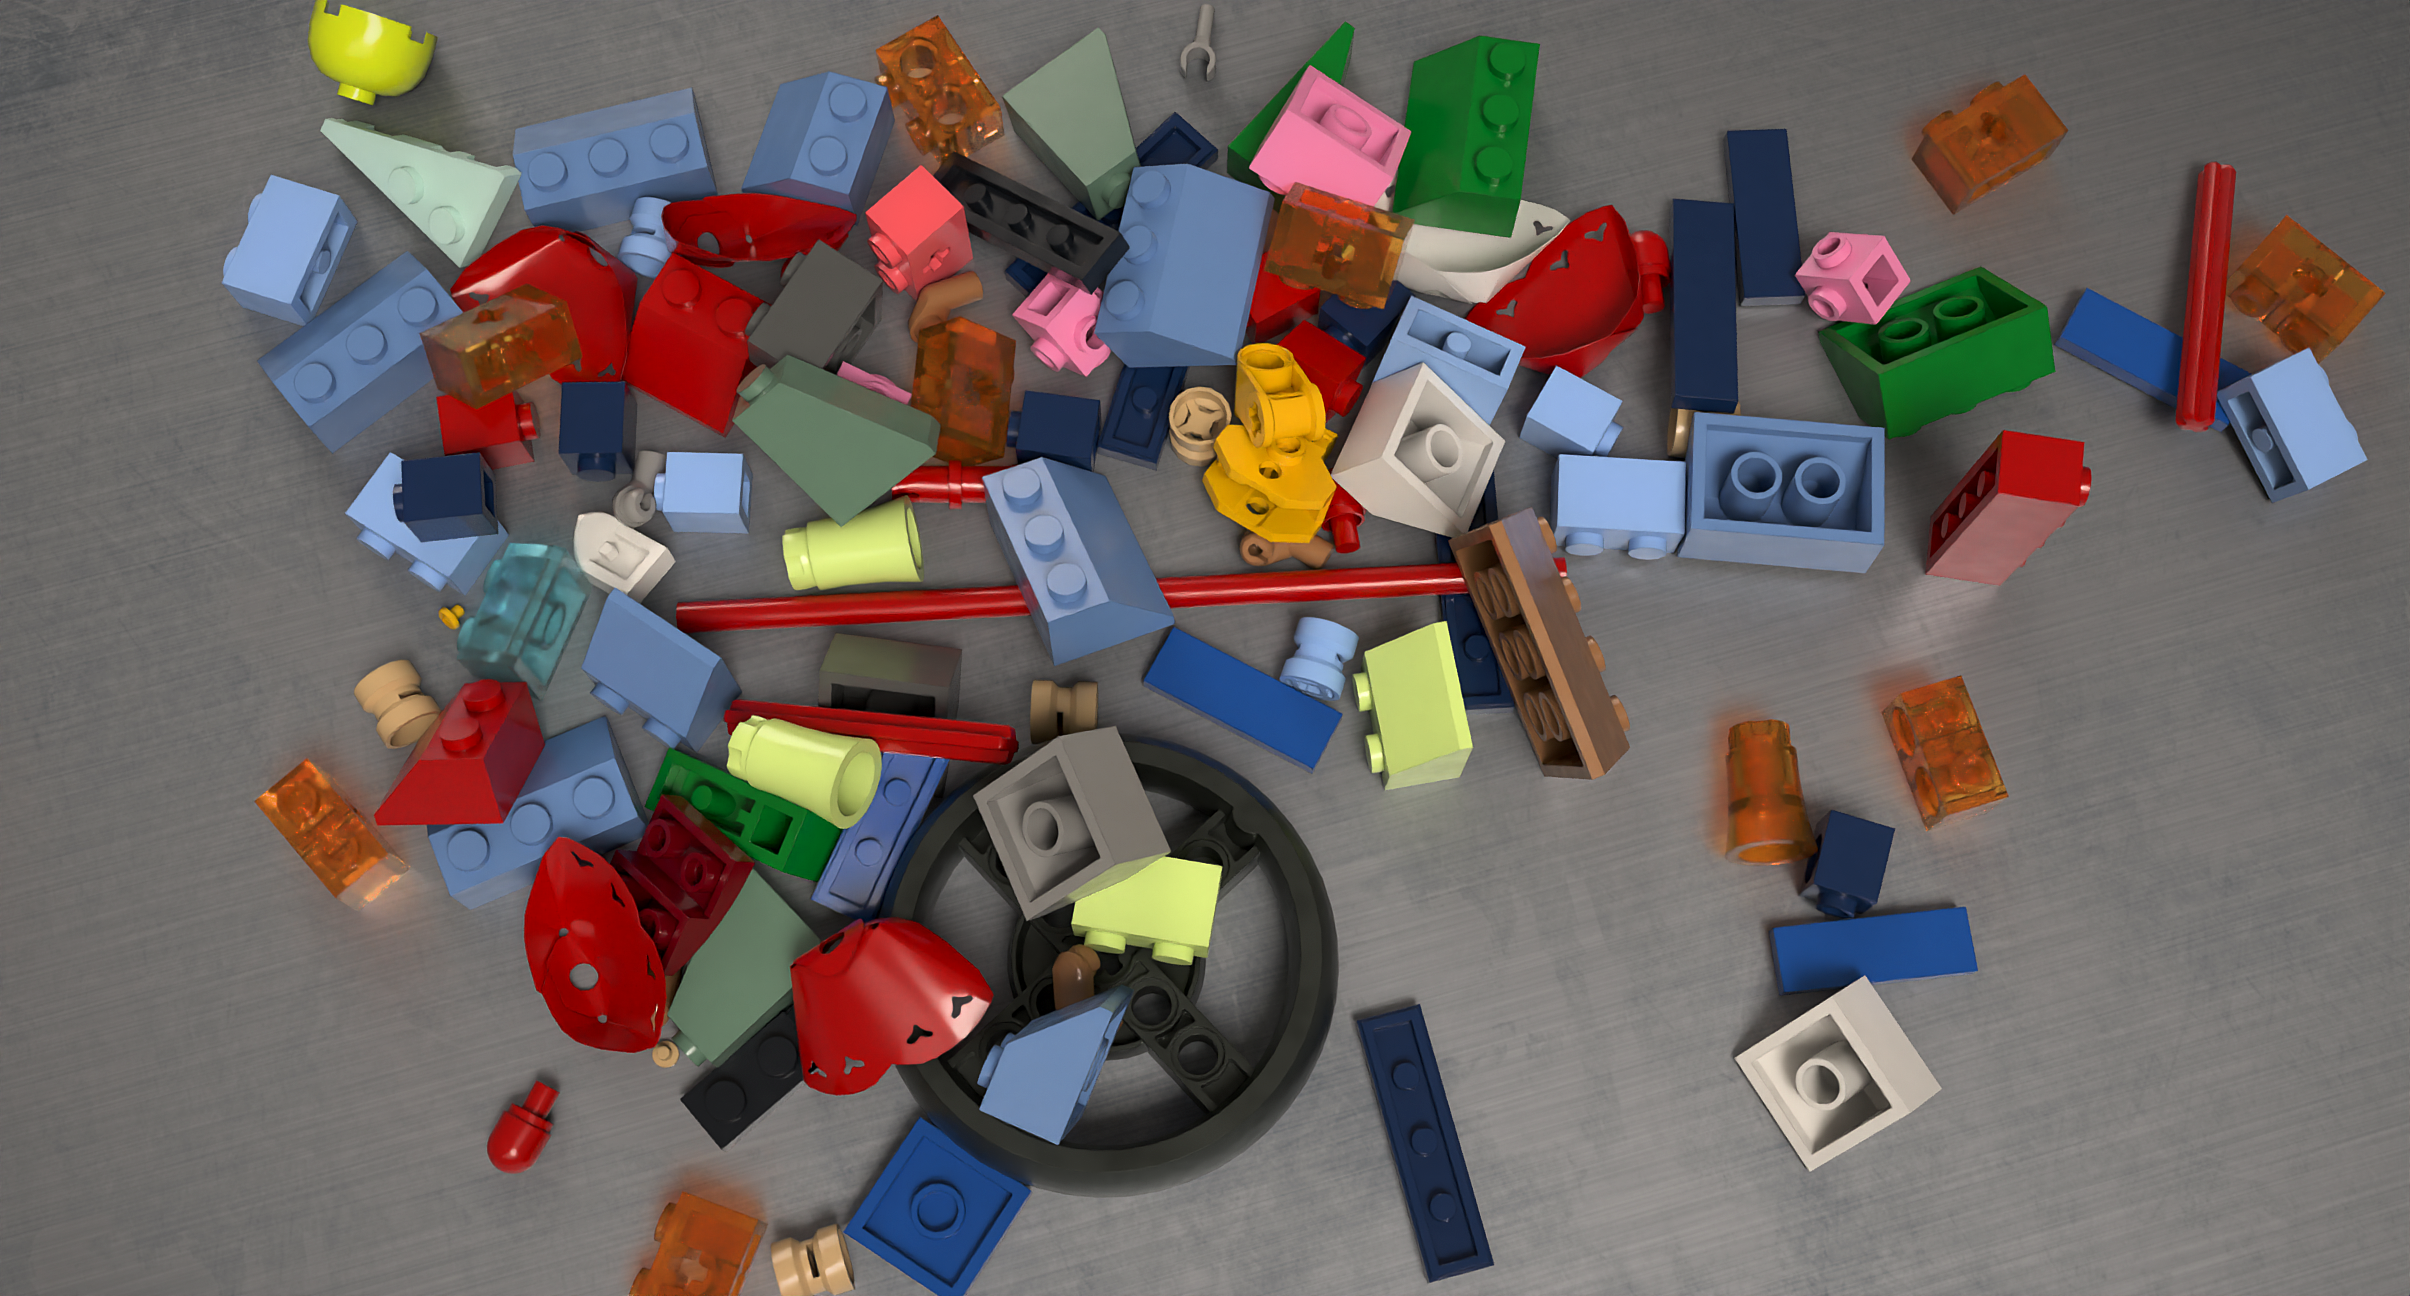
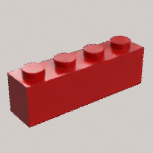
M2002 430L1931 515L1925 575L2001 586L2018 567L2022 568L2027 558L2037 548L2044 546L2046 539L2057 528L2064 526L2066 519L2078 507L2085 505L2092 480L2091 469L2083 466L2085 442Z

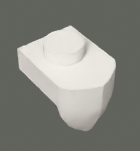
M590 512L578 515L573 537V550L577 566L589 583L609 594L614 588H617L640 604L676 562L667 547L623 525L616 517L610 514Z

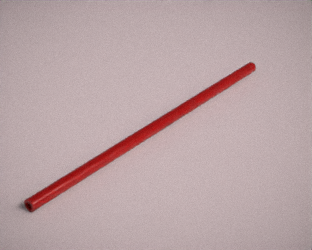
M1565 557L1553 558L1560 577L1567 576ZM1457 563L1156 578L1170 609L1470 594ZM1018 585L678 602L676 606L677 628L683 633L1031 616Z

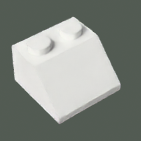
M1423 362L1372 383L1332 470L1331 477L1372 515L1454 538L1468 532L1505 440Z
M1865 975L1735 1057L1742 1071L1809 1172L1908 1115L1942 1089Z

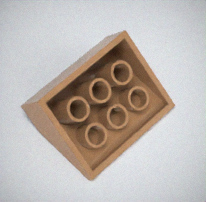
M1529 507L1448 540L1544 777L1594 780L1605 775L1630 748L1624 733L1630 730V723L1619 698L1616 695L1609 697L1600 675L1601 672L1606 670L1603 654L1595 639L1591 635L1585 637L1576 613L1581 611V602L1572 581L1567 576L1560 577L1551 555L1557 551L1556 540L1546 519L1543 516L1536 518L1533 508Z

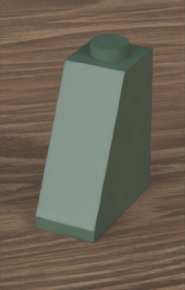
M1098 27L1002 96L1014 132L1097 221L1112 210L1125 206L1133 168L1141 167L1106 34Z
M786 355L770 369L765 364L758 366L744 378L737 388L740 398L732 421L840 527L934 456L937 451L941 424L933 416L790 355Z
M753 868L736 900L720 924L692 956L667 1013V1016L680 1029L671 1039L698 1067L707 1059L717 1068L720 1067L733 1053L780 1013L786 1012L794 1004L790 966L797 957L822 942Z

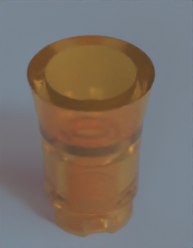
M1769 719L1764 721H1746L1730 727L1728 734L1729 752L1725 755L1728 783V829L1725 858L1729 862L1740 865L1770 866L1792 863L1814 855L1818 851V847L1807 815L1800 781L1797 749L1792 746L1790 740L1789 724L1784 721Z

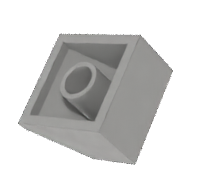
M1116 726L1058 736L973 795L1026 921L1039 918L1122 882L1171 852Z

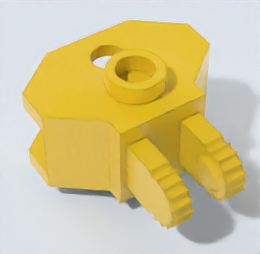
M1228 424L1215 439L1213 448L1217 454V459L1206 470L1202 479L1216 511L1269 542L1310 543L1321 529L1337 487L1324 462L1332 452L1337 442L1338 434L1325 428L1321 440L1308 442L1303 436L1276 439L1272 441L1270 447L1256 448L1244 425ZM1250 504L1251 507L1259 514H1254L1251 511H1249L1246 505Z

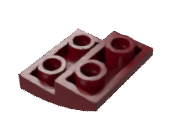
M664 794L660 797L637 851L616 849L610 865L618 872L634 898L641 926L652 938L657 948L665 976H673L706 942L733 905L755 864L747 854L682 796ZM611 883L613 890V899L617 900L623 905V907H625L623 901L616 895L615 888Z

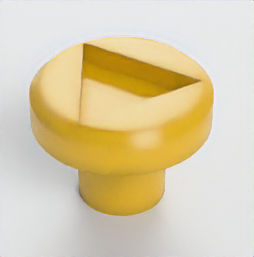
M456 604L450 610L442 607L438 611L440 619L448 628L456 630L460 627L458 619L465 614L461 606Z

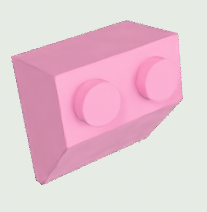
M1309 65L1260 144L1249 169L1256 172L1262 183L1272 191L1282 195L1290 194L1310 207L1313 215L1323 224L1331 228H1342L1354 236L1394 179L1412 131Z

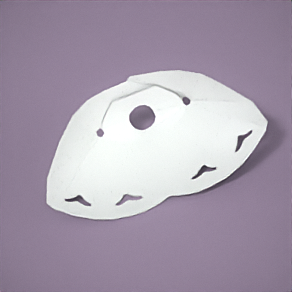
M1398 169L1388 187L1396 185ZM1384 192L1371 210L1388 273L1406 288L1470 304L1487 303L1550 244L1570 222L1566 216L1555 209L1521 200L1512 237L1507 238L1391 221L1395 192L1389 198ZM1538 221L1543 227L1552 226L1553 229L1537 236L1536 227L1533 223Z

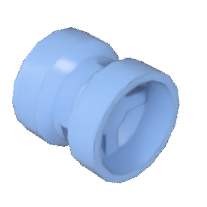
M641 197L635 201L630 215V221L633 225L632 232L622 239L617 254V259L633 272L655 279L672 253L667 248L661 219L663 207L671 202L653 197Z
M1303 617L1299 619L1293 639L1299 649L1295 651L1293 657L1286 659L1280 681L1312 698L1325 701L1339 700L1346 681L1342 673L1344 666L1342 663L1353 659L1359 637L1356 633L1338 623L1315 617Z

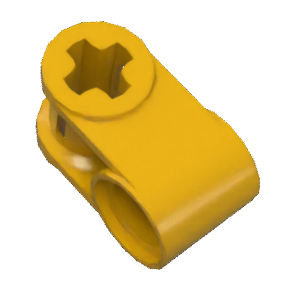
M1256 343L1240 349L1237 354L1234 412L1235 416L1241 420L1247 429L1253 445L1256 448L1270 447L1273 440L1303 436L1308 442L1321 440L1325 432L1326 423L1322 395L1318 387L1310 382L1295 361L1293 353L1287 348L1269 343Z

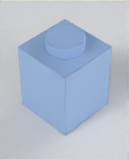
M1556 366L1526 416L1519 438L1557 459L1559 454L1608 457L1623 430V426L1614 422L1623 401Z
M667 452L666 472L657 473L654 498L657 504L656 510L663 512L674 532L749 534L753 474L744 454Z

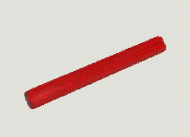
M2217 161L2207 163L2204 166V170L2198 174L2175 418L2176 424L2181 430H2192L2195 433L2207 431L2208 426L2212 425L2215 421L2236 183L2234 167L2230 164L2221 165Z
M746 699L732 701L730 709L725 710L723 721L727 723L728 733L731 736L740 722H746L752 715H756L767 720L781 719L805 728L830 734L872 739L878 744L879 751L891 754L1006 765L1011 763L1014 753H1018L1019 749L1016 731L1007 724Z

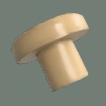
M670 1041L658 1043L652 1052L654 1062L662 1068L674 1066L680 1055L678 1047Z

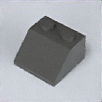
M818 239L807 256L799 252L790 261L780 280V284L785 288L771 306L763 302L748 322L745 335L749 336L747 340L749 360L756 367L765 364L770 369L786 355H790L837 375L843 361L850 365L881 322L883 280Z
M835 633L819 670L818 706L956 720L959 707L962 649ZM949 762L932 797L943 798Z

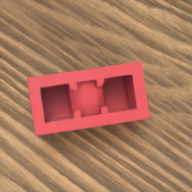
M922 165L865 212L871 233V238L867 242L878 259V263L874 268L883 282L896 294H900L905 290L917 302L921 290L926 285L952 277L973 259L964 206Z

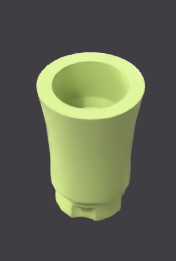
M908 495L864 509L842 527L832 518L809 521L807 527L785 530V535L782 536L784 559L788 577L794 590H803L818 586L820 590L848 585L880 582H923L924 560L915 512Z
M752 715L746 722L738 724L728 743L729 758L727 768L731 775L748 781L756 789L774 794L806 808L840 829L852 827L864 816L873 801L879 785L882 757L878 744L872 739L835 735L805 728L777 718L767 720L763 717Z

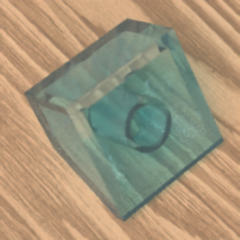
M509 543L502 560L497 559L492 563L484 580V600L476 617L471 616L465 621L457 640V651L459 654L456 659L472 676L480 679H494L499 682H527L531 697L543 701L593 590L592 584L565 548L551 544Z

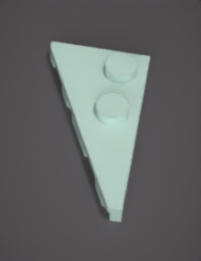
M328 118L325 119L320 130L459 268L469 266L481 257L522 174L515 167L508 165L494 167L474 161L475 155L461 151L448 152L441 145L408 135L391 136L374 131V125L358 120L347 122L344 119Z

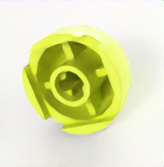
M315 0L308 31L310 55L322 74L340 83L337 95L374 105L376 95L398 97L412 91L425 77L434 55L438 40L437 36L426 32L422 44L410 39L412 34L411 26L342 4L338 16L327 13L329 8L327 0Z

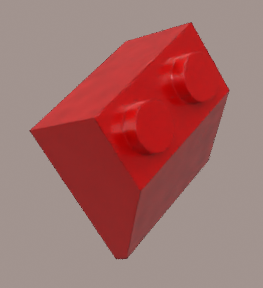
M672 253L639 303L630 334L628 354L621 382H626L628 386L726 438L735 424L732 420L740 398L737 388L744 378L757 368L749 360L747 343L749 336L745 335V329L757 308L765 301Z
M483 679L473 683H464L418 740L374 814L377 826L503 824L545 746L527 682H499L494 679Z

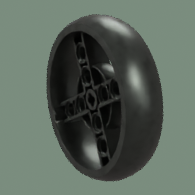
M1119 733L1144 791L1161 794L1183 802L1210 817L1168 857L1189 861L1199 857H1207L1217 862L1219 866H1222L1218 902L1259 865L1273 889L1284 920L1289 964L1287 990L1282 1013L1274 1035L1255 1068L1195 1007L1204 982L1206 958L1193 956L1192 965L1170 964L1153 959L1151 957L1153 949L1126 944L1124 953L1118 955L1120 971L1111 976L1104 969L1100 975L1096 974L1094 976V995L1119 985L1134 989L1122 1019L1124 1023L1117 1032L1105 1061L1131 1058L1148 1052L1206 1114L1205 1116L1175 1132L1147 1141L1123 1145H1090L1062 1140L1059 1145H1056L979 1110L987 1089L977 1085V1082L996 1041L1006 1037L1008 1033L1018 1034L1032 1020L1041 1017L1039 1014L1041 1001L1046 995L1054 992L1052 968L1057 956L1062 952L1068 951L1073 945H1084L1085 937L1074 935L1072 925L1064 928L1052 927L1044 921L1043 916L1026 921L1009 879H1006L999 873L1001 860L973 797L974 794L1054 739L1019 750L1018 753H1014L1013 759L1009 764H991L966 780L940 803L913 836L900 858L887 888L879 918L900 917L918 922L929 929L941 892L953 871L964 857L1019 915L1011 934L1007 955V972L1014 1000L951 1059L947 1052L939 1057L923 1064L895 1066L913 1098L931 1121L957 1146L979 1162L1009 1178L1039 1189L1065 1195L1094 1198L1130 1197L1158 1192L1188 1183L1220 1168L1246 1151L1265 1135L1290 1108L1307 1083L1320 1058L1331 1027L1337 999L1339 976L1338 937L1333 910L1324 881L1308 848L1293 825L1277 806L1246 778L1227 765L1202 752L1167 740ZM1154 993L1167 999L1171 1005V1012L1165 1021L1158 1025L1150 1026L1136 1019L1133 1014V1008L1140 997L1145 994ZM914 1025L913 1032L907 1039V1042L912 1044L920 1036L930 1037L933 1033L921 1029L918 1025ZM1191 1042L1207 1043L1214 1049L1217 1055L1216 1065L1206 1074H1191L1184 1070L1179 1063L1178 1058L1181 1050Z

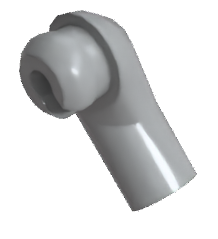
M647 450L638 452L631 482L617 491L612 499L614 516L623 525L635 528L655 517L657 504L654 498V484L657 473L666 472L667 457L665 455Z

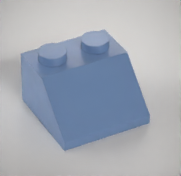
M830 71L780 84L742 185V193L779 195L835 206L857 214V221L854 225L858 226L895 122L888 87Z
M617 588L612 590L606 599L581 667L595 684L590 694L619 715H623L629 707L647 719L642 729L666 747L674 750L678 743L681 742L697 753L723 719L725 710L730 709L732 701L739 697L742 690L721 657Z
M1119 985L1036 1018L1016 1035L1008 1033L1000 1047L997 1045L993 1046L979 1075L977 1085L987 1089L979 1110L1059 1145L1083 1116L1134 989Z

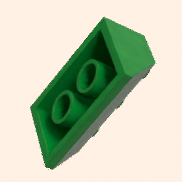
M1479 35L1414 61L1404 127L1412 132L1398 167L1391 221L1507 238L1512 237L1521 201L1540 44Z
M1981 266L1896 300L1876 325L1843 321L1818 331L1820 343L1858 417L1871 427L1885 428V437L1889 440L1895 437L1913 435L1924 425L1949 415L1969 412L1978 403L2005 392L2023 390L2032 381L2056 372L2047 306Z

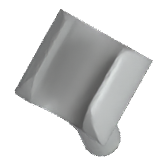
M1204 4L1200 7L1196 37L1193 43L1188 44L1182 50L1180 63L1181 74L1184 78H1187L1188 64L1198 58L1208 62L1207 81L1212 80L1216 74V57L1213 49L1210 47L1215 8L1212 5Z

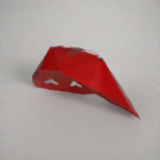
M736 193L708 196L702 200L672 202L663 207L661 219L667 248L670 253L681 255L684 259L696 265L724 268L733 266L735 261H772L793 258L800 251L807 255L818 239L831 247L842 240L857 221V214L835 206L779 195ZM834 231V235L828 239L826 234ZM705 232L712 234L719 245V254L700 249L698 247V238ZM746 235L752 238V242L749 243L746 240Z
M1607 205L1589 211L1575 219L1533 259L1525 278L1506 284L1487 303L1479 302L1465 320L1525 346L1518 364L1519 366L1551 375L1555 367L1558 366L1579 378H1583L1603 363L1615 347L1623 343L1638 330L1636 327L1641 324L1644 318L1637 252L1624 218L1613 205ZM1603 223L1607 224L1603 232L1602 241L1594 238H1585L1587 232H1596ZM1563 251H1568L1567 260L1569 267L1551 270L1550 266L1561 260ZM1511 301H1517L1514 308V317L1505 314L1498 315L1496 313L1498 310L1507 309Z
M543 225L520 230L496 244L467 266L451 287L450 291L454 302L463 311L475 331L498 350L510 356L539 359L551 378L561 385L562 382H621L628 354L638 278L630 268L587 235L578 231L573 233L561 228ZM559 235H563L565 241L560 240ZM590 248L600 253L608 265L604 266L597 262L591 254ZM471 292L479 295L487 294L489 296L487 300V313L481 311L478 300L470 297ZM521 322V328L526 338L521 339L516 335L515 331L508 332L504 331L503 328ZM581 356L580 365L582 370L578 372L574 364H566L564 359ZM612 363V367L616 371L615 375L606 373L598 377V374Z
M558 837L542 857L524 914L525 949L536 991L543 995L553 1018L561 1030L577 1043L601 1050L637 1053L655 1048L661 1036L667 998L666 979L657 948L652 938L641 926L634 898L618 872L602 856L568 837ZM571 852H574L581 860L592 863L593 867L580 866L578 860ZM611 883L615 888L616 895L623 901L625 907H623V905L620 902L613 899V890ZM566 928L568 930L567 935L559 936L560 930ZM647 955L650 961V968L655 974V979L652 975H648L647 973ZM579 964H590L598 973L597 983L589 990H579L570 981L571 970ZM657 1004H658L657 1013H656V1016H655V1019H654V1021H655V1030H653V1023H652V1021H651V1018H652V1016H653V1014H654V1012H655V1010H656V1006H657ZM605 1015L607 1016V1021L601 1023L598 1017Z
M900 917L879 918L863 922L860 918L797 957L790 966L798 1050L804 1082L808 1087L825 1094L835 1096L851 1095L876 1085L890 1068L891 1064H923L935 1059L953 1048L974 1029L989 1008L994 993L980 971L947 941L920 923ZM874 923H878L877 928L872 929ZM843 938L841 943L833 951L827 953L829 948L836 941ZM971 995L973 999L961 1006L958 1017L952 1018V997ZM914 1025H918L921 1029L933 1033L930 1037L920 1036L912 1044L907 1042V1039L913 1032ZM845 1057L856 1061H863L864 1066H854L849 1074H845ZM812 1062H814L816 1066L827 1075V1077L820 1075L818 1072L810 1074L808 1070L812 1067Z

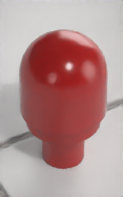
M1639 230L1633 232L1630 236L1637 252L1643 310L1646 314H1652L1663 310L1665 307L1662 289L1670 283L1671 264L1664 239L1653 231Z
M1333 468L1328 469L1330 475L1332 473ZM1333 479L1337 487L1324 518L1322 529L1333 533L1337 553H1352L1361 547L1357 527L1364 523L1366 509Z
M536 1080L522 1107L512 1103L508 1111H503L487 1142L489 1160L498 1170L508 1174H518L527 1171L537 1162L552 1136L549 1132L554 1124L546 1120V1117L560 1092Z

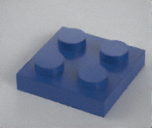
M919 1117L843 1232L936 1295L966 1296L1033 1192L1018 1181L979 1162L957 1146L941 1130Z

